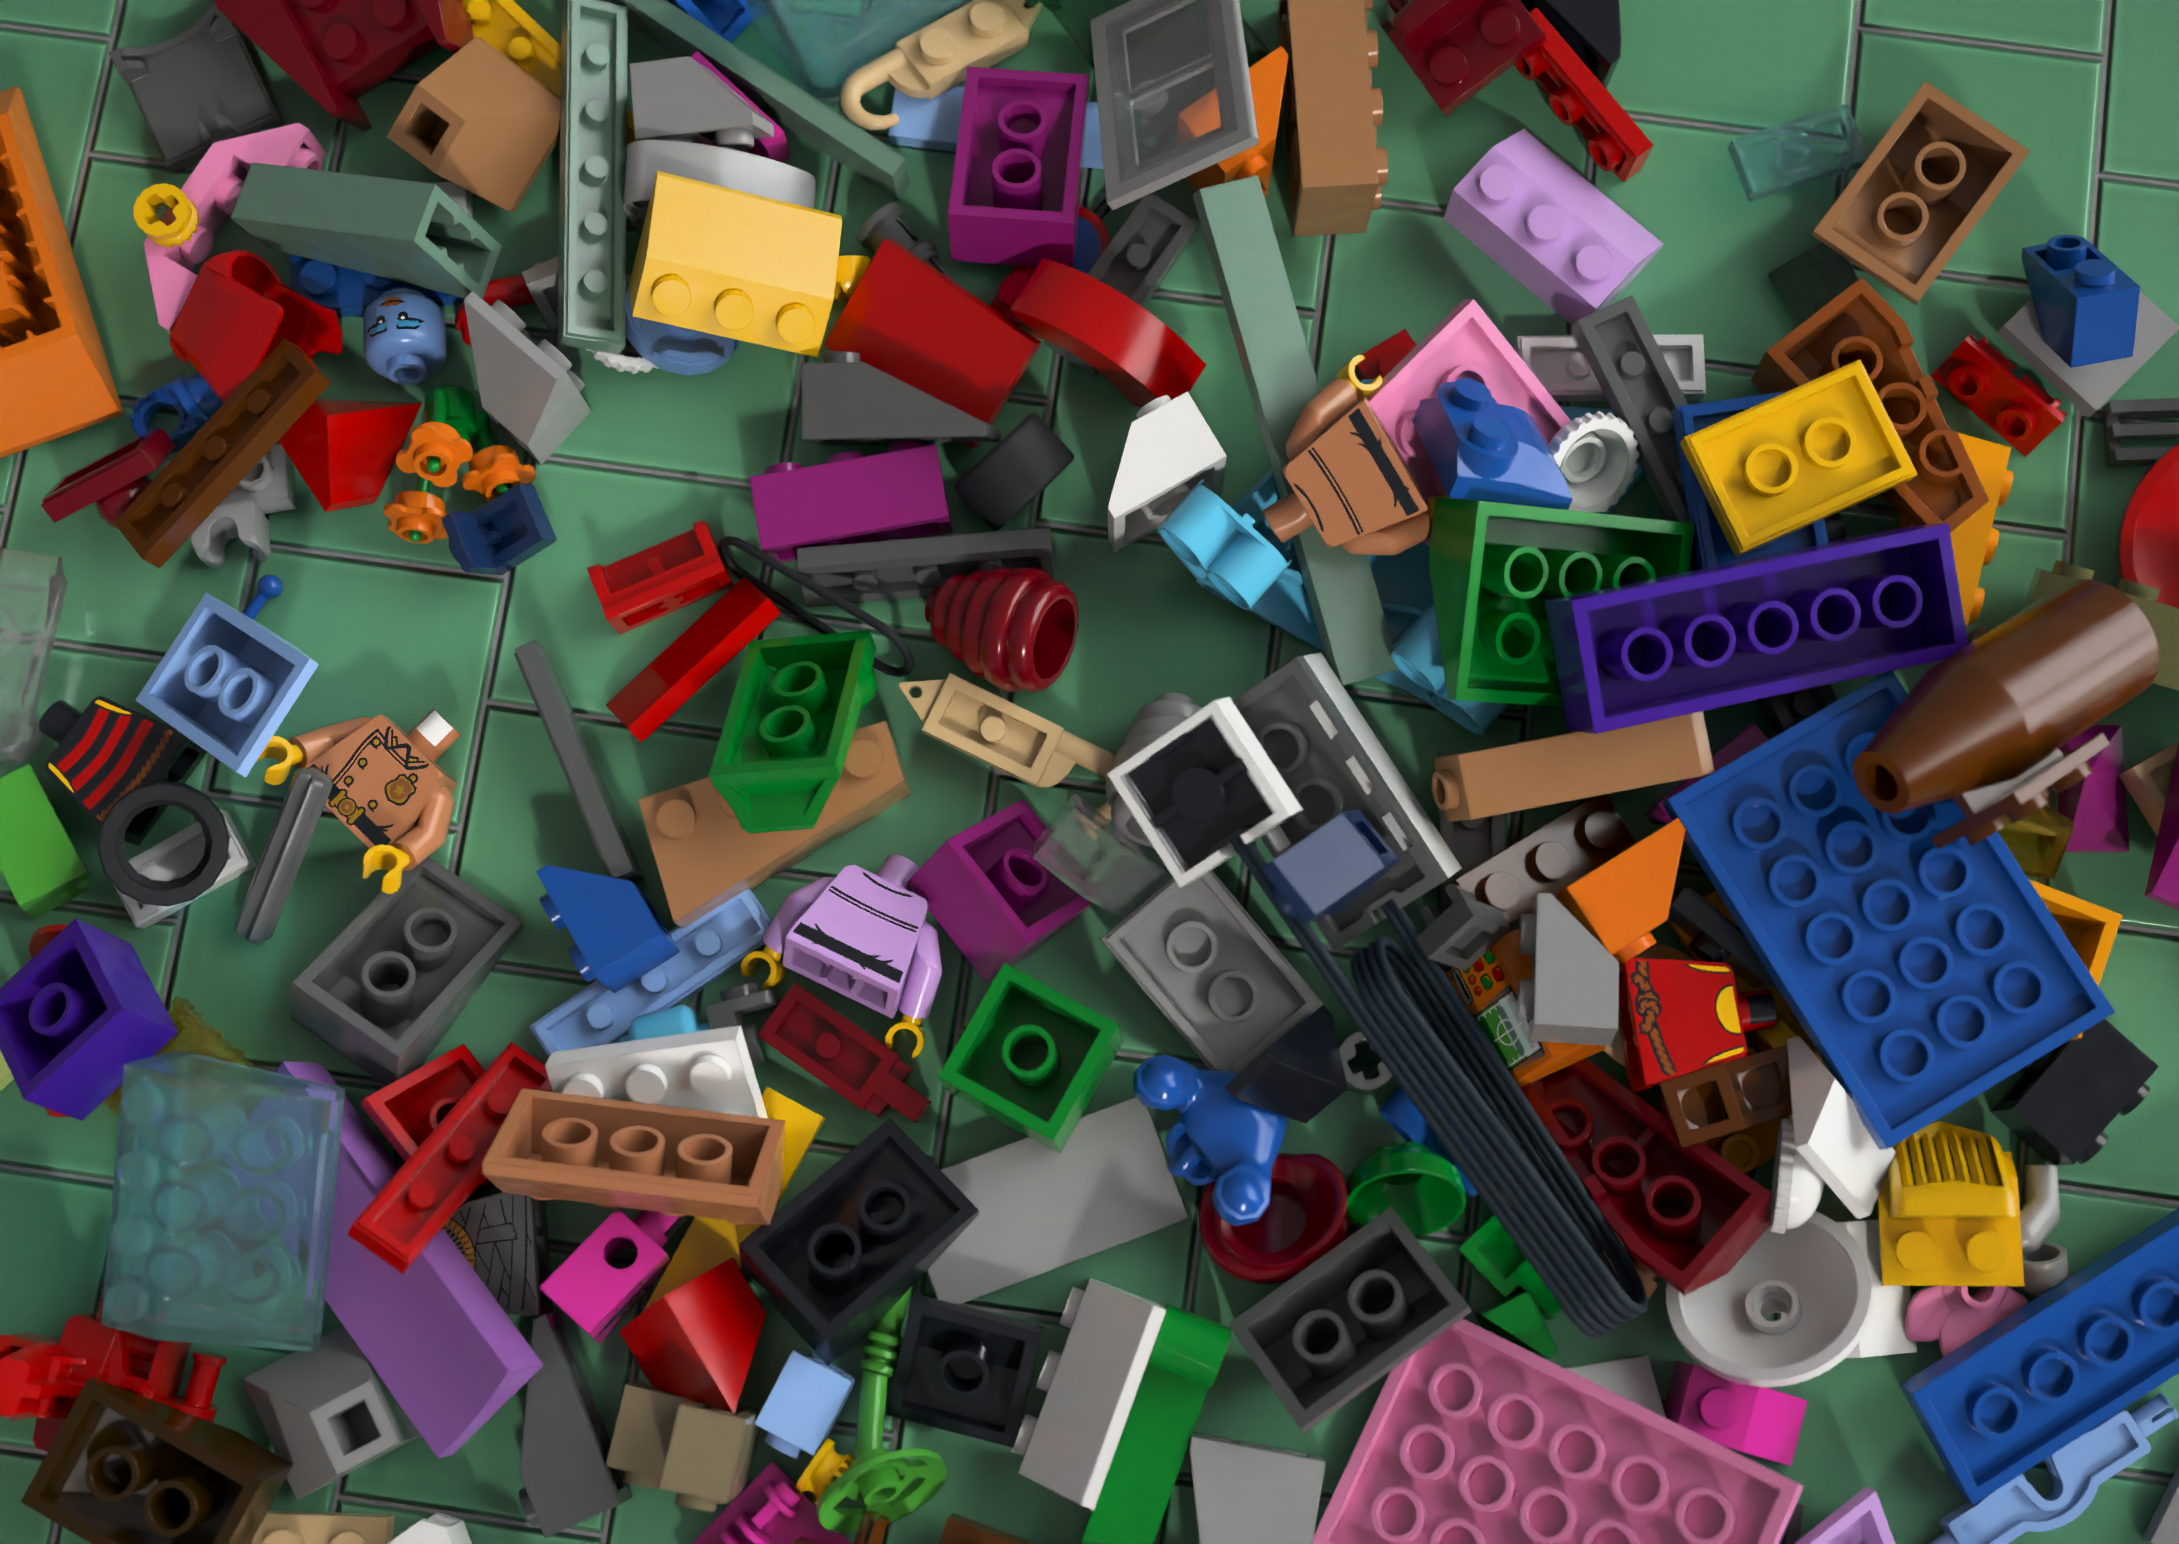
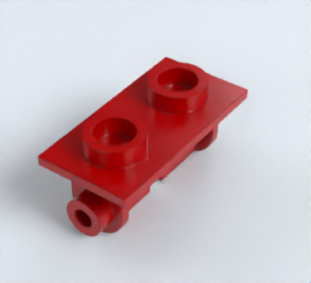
M1970 333L1934 371L1931 377L2026 457L2065 420L2064 417L2067 414L2058 407L2062 401L2057 397L2053 399L2026 375L2019 381L2011 374L2016 366L1988 343V338L1984 336L1979 340Z

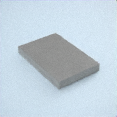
M1212 870L1181 888L1172 876L1099 938L1209 1070H1227L1241 1073L1266 1050L1324 1005Z

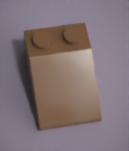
M1925 81L1811 235L1916 305L2021 165L2030 150Z

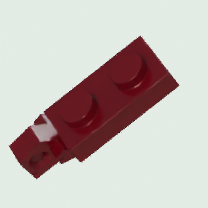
M795 982L756 1035L863 1111L867 1109L879 1118L887 1106L890 1105L917 1124L932 1103L904 1083L913 1069L901 1061V1056Z

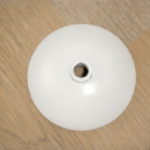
M1817 1211L1803 1225L1793 1229H1786L1785 1234L1772 1232L1769 1226L1728 1274L1685 1296L1669 1283L1666 1285L1668 1316L1673 1330L1686 1352L1711 1373L1731 1382L1754 1387H1779L1797 1384L1812 1379L1833 1368L1854 1349L1862 1338L1870 1321L1874 1302L1873 1281L1869 1265L1858 1243L1841 1225ZM1782 1312L1787 1314L1780 1320L1767 1321V1318L1773 1313Z

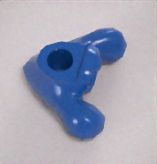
M1168 1055L1147 1058L1133 1073L1134 1095L1144 1106L1160 1111L1177 1109L1180 1114L1178 1120L1166 1136V1147L1169 1157L1167 1169L1174 1176L1184 1177L1194 1185H1206L1216 1181L1212 1193L1213 1207L1219 1217L1228 1224L1241 1226L1258 1221L1270 1205L1272 1166L1281 1149L1289 1118L1233 1098L1225 1086L1240 1074L1239 1072L1201 1069L1194 1067L1186 1061Z

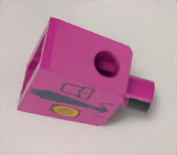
M617 1209L539 1288L600 1345L665 1272L670 1259L662 1249V1246L686 1222L687 1218L685 1216L672 1217L657 1211L642 1210L631 1221L623 1212ZM632 1248L637 1251V1258L631 1266L624 1269L612 1267V1260L619 1250Z

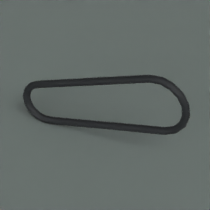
M727 536L720 540L718 550L725 565L739 578L745 577L767 597L821 633H838L745 571L732 559L728 552V546H735L889 638L900 650L905 665L900 668L893 667L874 657L873 668L895 677H902L911 673L914 667L913 654L906 642L888 625L748 542L732 536Z

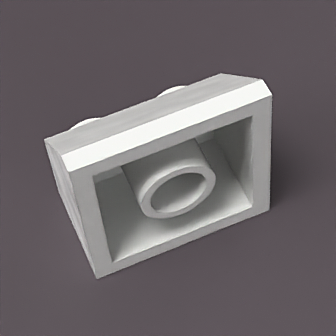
M1188 391L1173 400L1168 395L1152 400L1137 412L1136 416L1138 419L1131 423L1108 505V543L1114 552L1156 530L1199 481L1204 480L1202 486L1208 488L1216 495L1222 493L1227 456Z

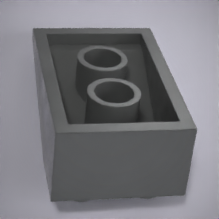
M428 857L410 871L403 870L402 882L398 891L393 894H386L381 891L292 982L291 1020L387 1086L415 1071L437 1047L520 932L523 921Z

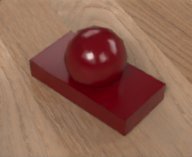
M155 428L61 478L43 498L41 506L52 521L56 523L94 503L99 516L111 527L117 528L114 522L152 482L146 475L158 469L176 445L163 428Z

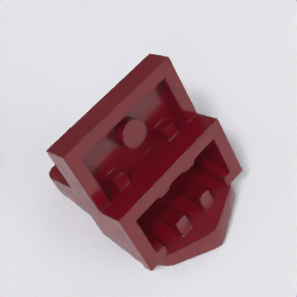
M1388 0L1384 7V15L1388 21L1381 25L1445 116H1448L1547 40L1544 32L1520 0Z

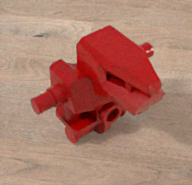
M113 1269L105 1298H101L97 1313L74 1315L68 1319L60 1340L32 1333L0 1335V1417L13 1421L36 1417L32 1441L36 1449L48 1452L87 1379L94 1377L213 1422L218 1407L211 1403L221 1367L226 1365L227 1357L209 1352L194 1351L192 1359L195 1362L185 1397L177 1395L192 1338L182 1334L159 1336L144 1332V1324L130 1321L135 1306L132 1301L140 1274L127 1270Z

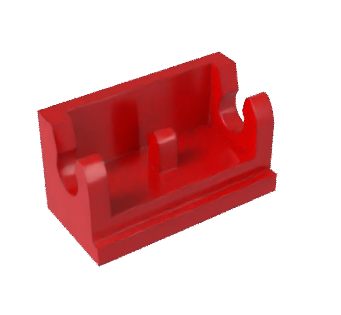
M704 519L692 523L694 529L610 565L603 567V565L600 566L598 563L587 568L605 617L619 635L734 587L710 527Z

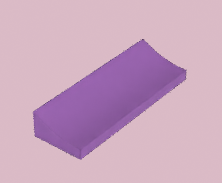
M282 1061L267 1092L256 1109L220 1152L437 1458L452 1456L544 1364L443 1228L404 1275L347 1235L352 1223L399 1171V1167L322 1063Z

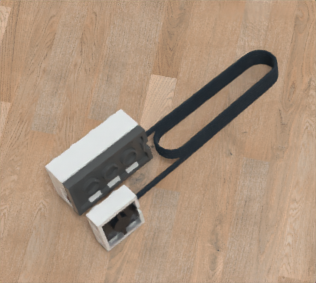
M1322 653L1294 658L1233 701L1230 697L1212 701L1107 773L1180 888L1196 881L1238 853L1355 1025L1567 1316L1584 1334L1597 1339L1647 1311V1295L1642 1280L1625 1248L1439 962L1428 959L1416 940L1420 933L1403 907L1461 870L1462 867ZM1359 809L1401 862L1342 911L1315 920V923L1333 951H1335L1387 917L1415 962L1398 943L1389 937H1378L1376 942L1372 941L1368 947H1362L1360 952H1354L1350 966L1353 979L1364 1000L1363 1002L1310 924H1305L1299 916L1297 918L1290 917L1275 902L1269 892V886L1273 882L1262 870L1268 863L1253 841L1261 838L1275 859L1339 814Z

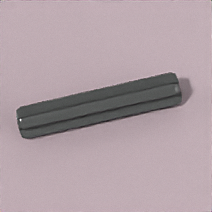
M316 768L298 769L294 773L234 923L236 934L245 937L249 942L260 943L262 940H268L272 937L332 789V778Z

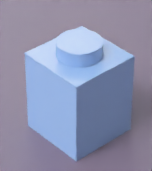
M802 1347L794 1349L754 1424L768 1431L764 1441L776 1450L796 1459H800L803 1451L814 1456L827 1440L858 1377L832 1363L827 1366L819 1356Z

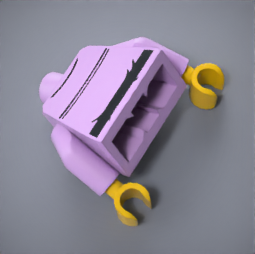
M891 854L888 855L877 875L856 865H847L835 878L823 877L790 893L785 898L763 937V941L766 944L763 951H754L742 960L740 966L742 975L750 977L756 970L757 964L765 959L770 965L771 973L769 978L763 983L762 990H771L778 987L785 979L787 967L893 1019L897 1009H899L903 1013L902 1019L889 1029L886 1034L885 1044L886 1047L892 1049L895 1033L900 1029H909L917 1037V1046L912 1055V1058H915L922 1051L926 1041V1035L920 1023L922 1019L930 1016L942 976L938 931L930 923L926 922L929 903L925 898L912 893V888L907 883L919 870L918 866L906 857Z

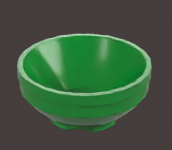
M1405 1141L1395 1146L1378 1147L1371 1153L1369 1158L1355 1168L1346 1181V1216L1359 1229L1392 1207L1415 1237H1420L1448 1227L1461 1216L1466 1206L1465 1188L1457 1168L1440 1155L1429 1151L1426 1146L1411 1141Z

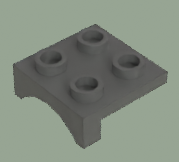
M216 4L209 6L207 12L194 26L172 39L151 46L119 47L109 52L117 72L129 85L163 161L171 172L202 159L215 142L257 133L282 122L239 28L217 8Z

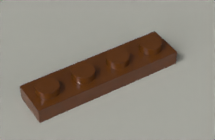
M285 337L119 516L114 524L143 560L160 569L332 382L301 348Z

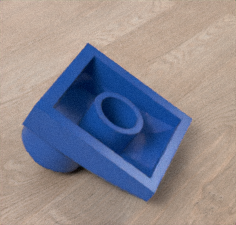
M1467 378L1443 383L1438 387L1434 398L1420 401L1413 423L1449 498L1568 510L1573 499L1564 475L1533 417L1526 411L1513 406L1498 404L1485 385Z

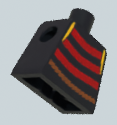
M100 695L91 701L83 713L64 700L57 701L45 711L38 726L39 731L59 744L46 762V772L100 826L113 804L132 789L161 780L185 783L207 754L206 750L175 728ZM169 805L146 808L136 815L125 830L124 841L139 846Z

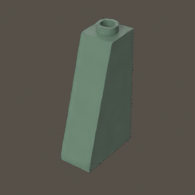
M252 162L231 215V219L270 249L466 298L473 291L483 299L502 248L488 232L436 184Z

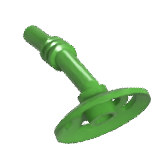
M912 1287L874 1326V1329H870L865 1334V1337L870 1340V1344L862 1345L861 1352L867 1356L866 1359H859L857 1364L863 1371L855 1441V1459L851 1464V1468L825 1489L816 1507L821 1525L833 1532L856 1533L864 1510L877 1512L876 1518L881 1514L887 1516L890 1519L889 1524L895 1522L927 1503L940 1490L946 1480V1465L938 1453L919 1448L889 1452L887 1449L882 1448L888 1377L895 1376L896 1368L892 1366V1362H897L899 1359V1353L895 1349L902 1345L903 1338L899 1334ZM905 1457L917 1458V1459L908 1460V1461H907V1460L905 1459ZM915 1477H919L910 1487L905 1489ZM846 1496L855 1501H864L863 1508L846 1509L836 1505Z

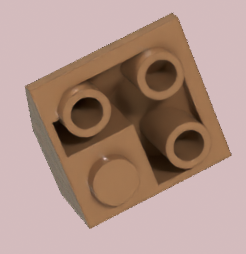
M475 37L416 85L386 137L433 173L509 212H515L560 138L561 97L484 39Z

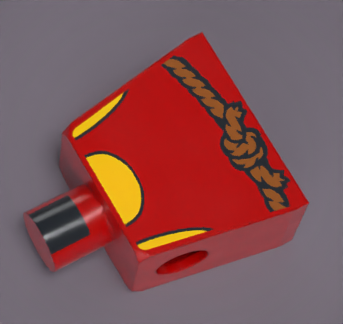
M1631 958L1626 962L1624 961V963L1622 961L1619 962L1618 1022L1631 1092L1646 1090L1658 1086V1083L1744 1058L1747 1056L1744 1032L1774 1029L1776 1026V1006L1769 990L1737 993L1733 969L1728 963Z

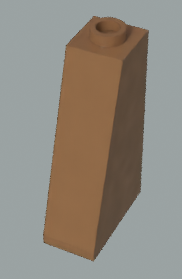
M1703 711L1597 734L1569 731L1433 758L1436 772L1432 775L1431 787L1435 803L1439 809L1443 810L1445 822L1478 819L1709 775L1714 772L1704 714Z

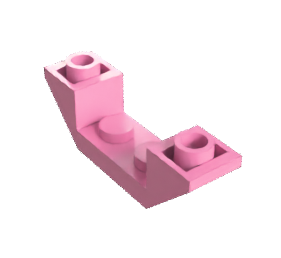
M295 123L213 143L181 188V191L195 204L194 206L199 212L197 215L200 219V224L196 225L198 228L197 234L193 232L190 242L185 240L183 241L184 245L180 247L174 245V248H168L165 245L163 247L159 246L149 237L143 242L158 323L169 334L198 276L191 272L195 264L202 262L211 252L215 235L229 215L233 213L252 162L322 170L323 160L327 153L307 127L300 123ZM169 207L160 218V221L166 226L176 220L172 212L173 209Z

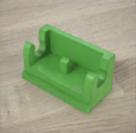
M28 764L0 778V871L18 905L33 920H36L46 915V912L89 890L91 886L87 879L91 876L46 795L34 769Z

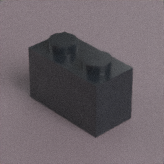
M2104 1019L2085 1030L2081 1039L2067 1041L2035 1060L1990 1112L2049 1165L2075 1164L2076 1162L2084 1164L2093 1158L2107 1142L2108 1135L2103 1131L2119 1113L2121 1116L2130 1113L2145 1099L2150 1091V1087L2145 1082L2159 1066Z

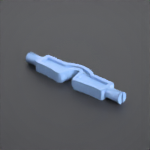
M2159 1393L2155 1398L2131 1413L2126 1410H2120L2044 1459L2053 1480V1489L2048 1496L2041 1497L2035 1491L2033 1485L2027 1482L2025 1476L2021 1474L1976 1504L1972 1505L1970 1502H1966L1940 1520V1526L1945 1533L1928 1544H2008L2027 1531H2050L2072 1522L2088 1508L2096 1495L2099 1484L2150 1452L2151 1446L2146 1437L2172 1420L2178 1419L2179 1415L2176 1409L2169 1408L2173 1404L2167 1397Z

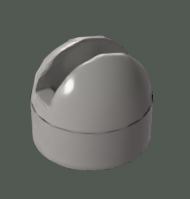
M2043 1242L2037 1251L2023 1254L2025 1286L2021 1287L2023 1291L2039 1297L2068 1279L2067 1250L2063 1246L2056 1243Z

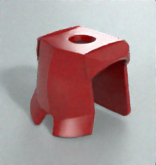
M249 251L221 253L203 263L169 335L170 347L176 357L182 362H191L223 403L227 401L285 337L301 348L312 361L314 355L319 351L339 355L342 353L343 348L342 327L337 312L310 300L282 284L277 272L269 262L256 253Z

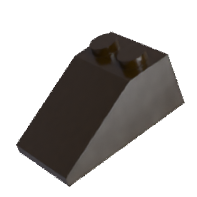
M93 1377L87 1379L24 1494L21 1503L91 1544H251L293 1464L234 1430Z

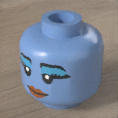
M398 288L383 293L367 306L363 315V344L368 366L377 374L401 385L417 384L439 371L447 358L446 327L442 309L434 301L426 298L421 292L413 289Z

